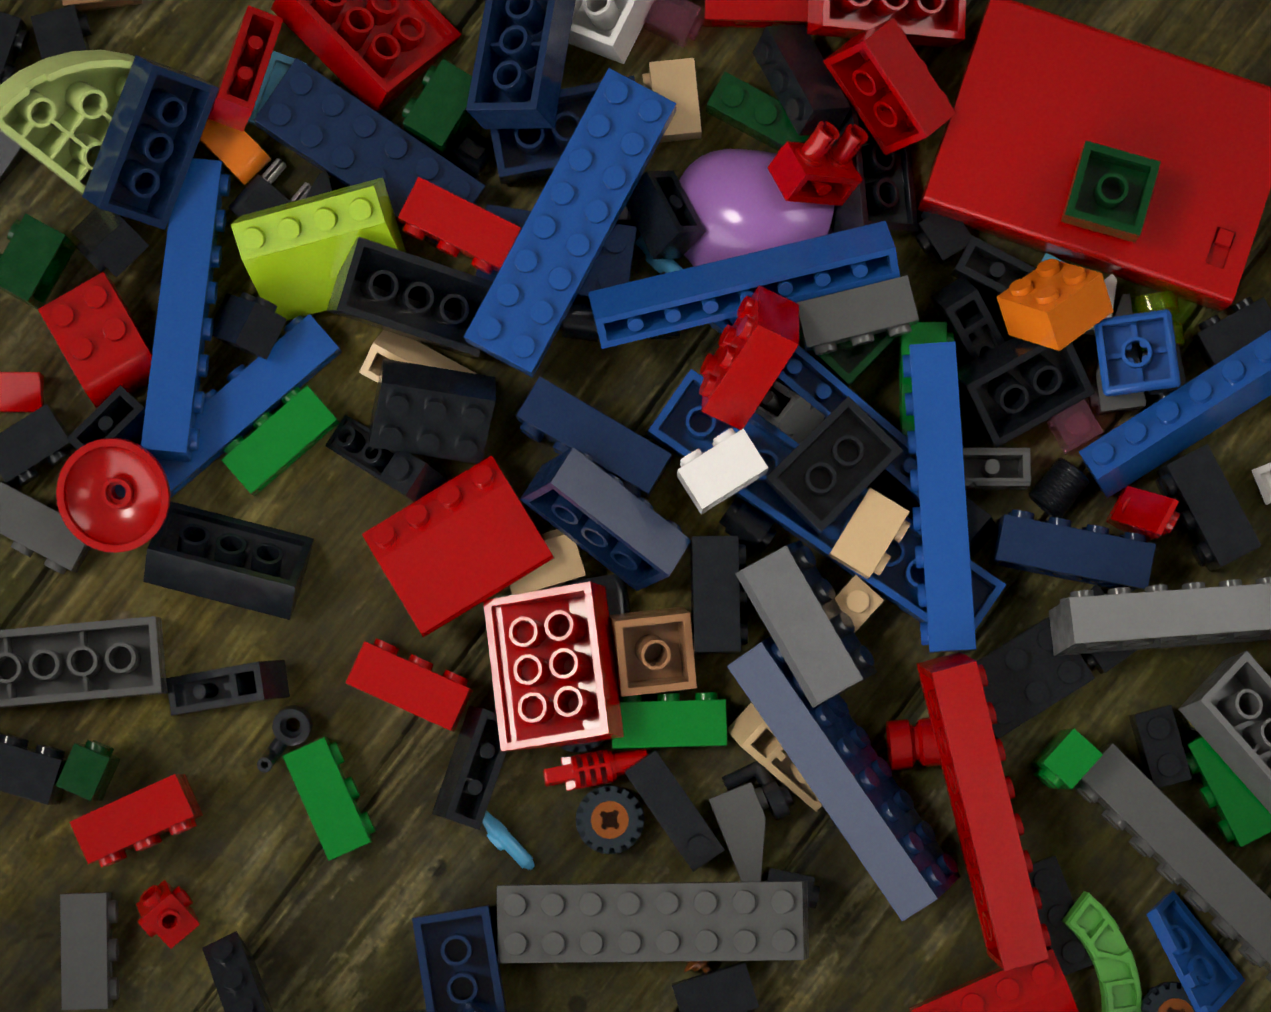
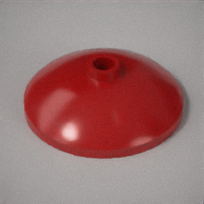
M103 438L80 447L65 462L57 481V506L65 525L81 542L104 552H125L142 546L161 529L170 507V486L161 464L147 449L126 439ZM116 485H121L125 488V497H119L116 494Z

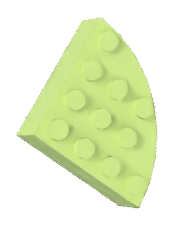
M106 50L71 51L42 59L19 70L0 84V131L83 195L135 56Z

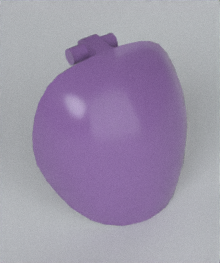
M723 149L709 152L690 164L679 180L706 231L684 255L693 266H699L832 234L830 225L834 213V205L786 201L767 168L777 153L748 149Z

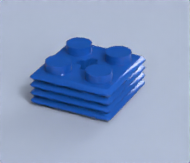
M1168 309L1104 318L1094 326L1102 390L1106 396L1174 388L1181 385L1172 314ZM1139 343L1142 349H1148V354L1142 356V362L1136 363L1131 357L1127 358V352L1133 351V344Z

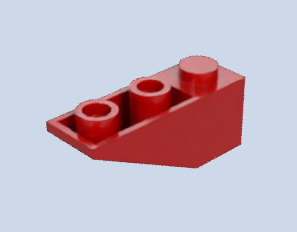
M1126 486L1122 489L1105 522L1123 532L1147 536L1146 542H1149L1155 538L1159 539L1166 532L1169 534L1172 531L1180 513L1175 511L1179 501L1167 496Z

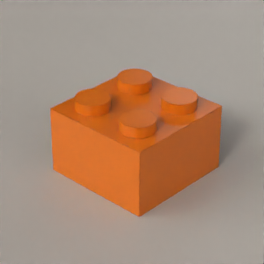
M1052 258L1039 263L1035 270L1022 279L1012 282L1007 290L997 296L1008 335L1057 351L1062 350L1114 312L1102 273Z

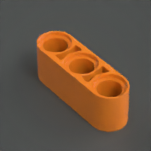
M207 119L199 141L219 161H222L223 165L245 186L272 159L245 131L242 132Z

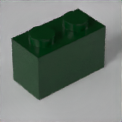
M87 739L86 744L74 743L56 786L89 801H103L121 759L112 755L114 748L96 740L91 741Z

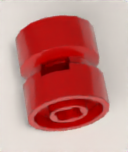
M929 717L918 720L916 726H912L908 719L886 721L888 758L891 770L911 769L916 760H919L922 766H941Z

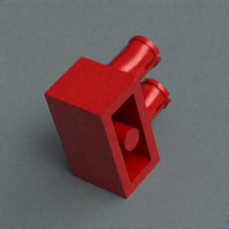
M820 121L805 143L787 141L767 168L786 201L842 206L863 180L853 165L852 158L862 145L867 142L868 135L860 126L849 124L840 136L838 129L833 124L827 121L825 123Z

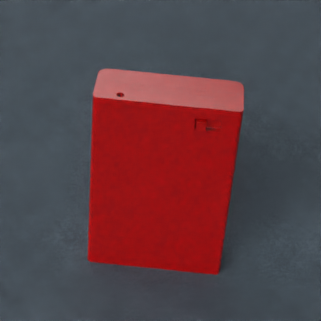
M989 0L952 106L956 114L947 121L918 210L931 214L935 213L962 222L967 227L1110 275L1113 274L1116 277L1220 312L1228 308L1234 301L1271 189V86L1014 0ZM1085 141L1161 161L1142 231L1135 243L1061 222L1081 148Z

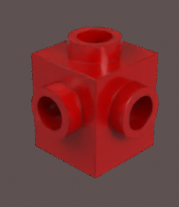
M163 880L158 886L153 885L146 889L141 895L140 901L136 903L141 916L137 920L139 925L151 938L157 934L170 949L200 925L194 910L190 907L193 904L190 896L181 886H177L174 889L166 880Z

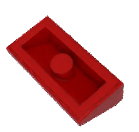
M0 372V412H34L43 406V374L40 372Z

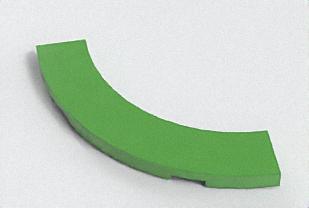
M1084 891L1062 919V922L1081 941L1090 956L1099 981L1102 1012H1141L1142 991L1132 951L1128 948L1116 921L1102 904L1089 892Z

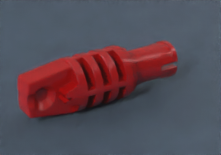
M646 748L612 754L611 750L605 749L560 758L562 766L543 770L545 786L565 784L566 791L613 783L614 780H617V776L625 775V769L647 755Z

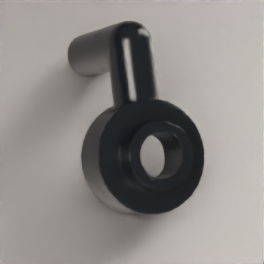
M289 705L282 708L275 716L272 724L275 738L257 762V768L261 772L270 771L288 745H298L309 736L313 722L306 709L298 705ZM292 717L298 719L300 728H291L288 724V719Z
M758 761L721 777L727 791L756 778L763 790L774 819L778 821L790 815L788 807L794 805V802L786 785L778 786L770 772Z

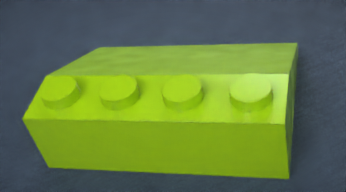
M383 177L245 214L231 224L241 259L259 296L278 306L275 313L286 318V321L292 320L299 315L303 317L327 310L337 275L357 237L406 252Z

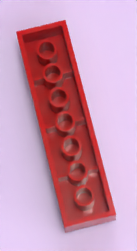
M962 652L916 663L987 955L1004 971L1047 960L1049 957L1046 947L1051 946V939L1045 923L1040 924L1037 910L1042 909V902L1038 889L1031 887L1028 873L1033 872V865L1029 852L1022 850L1019 836L1024 835V828L1020 815L1013 813L1010 799L1015 798V791L1011 778L1004 776L1001 762L1006 761V754L1001 739H995L992 725L997 724V717L992 702H986L983 688L988 686L985 669L982 664L977 665L976 660Z

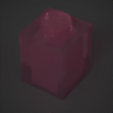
M654 0L644 20V29L685 48L689 39L696 40L703 26L704 20L699 18L701 7L687 0Z
M1085 399L1047 421L1065 455L1103 433Z

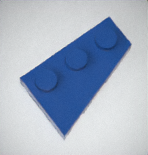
M1173 890L1163 896L1146 915L1195 1012H1217L1243 984L1245 979Z

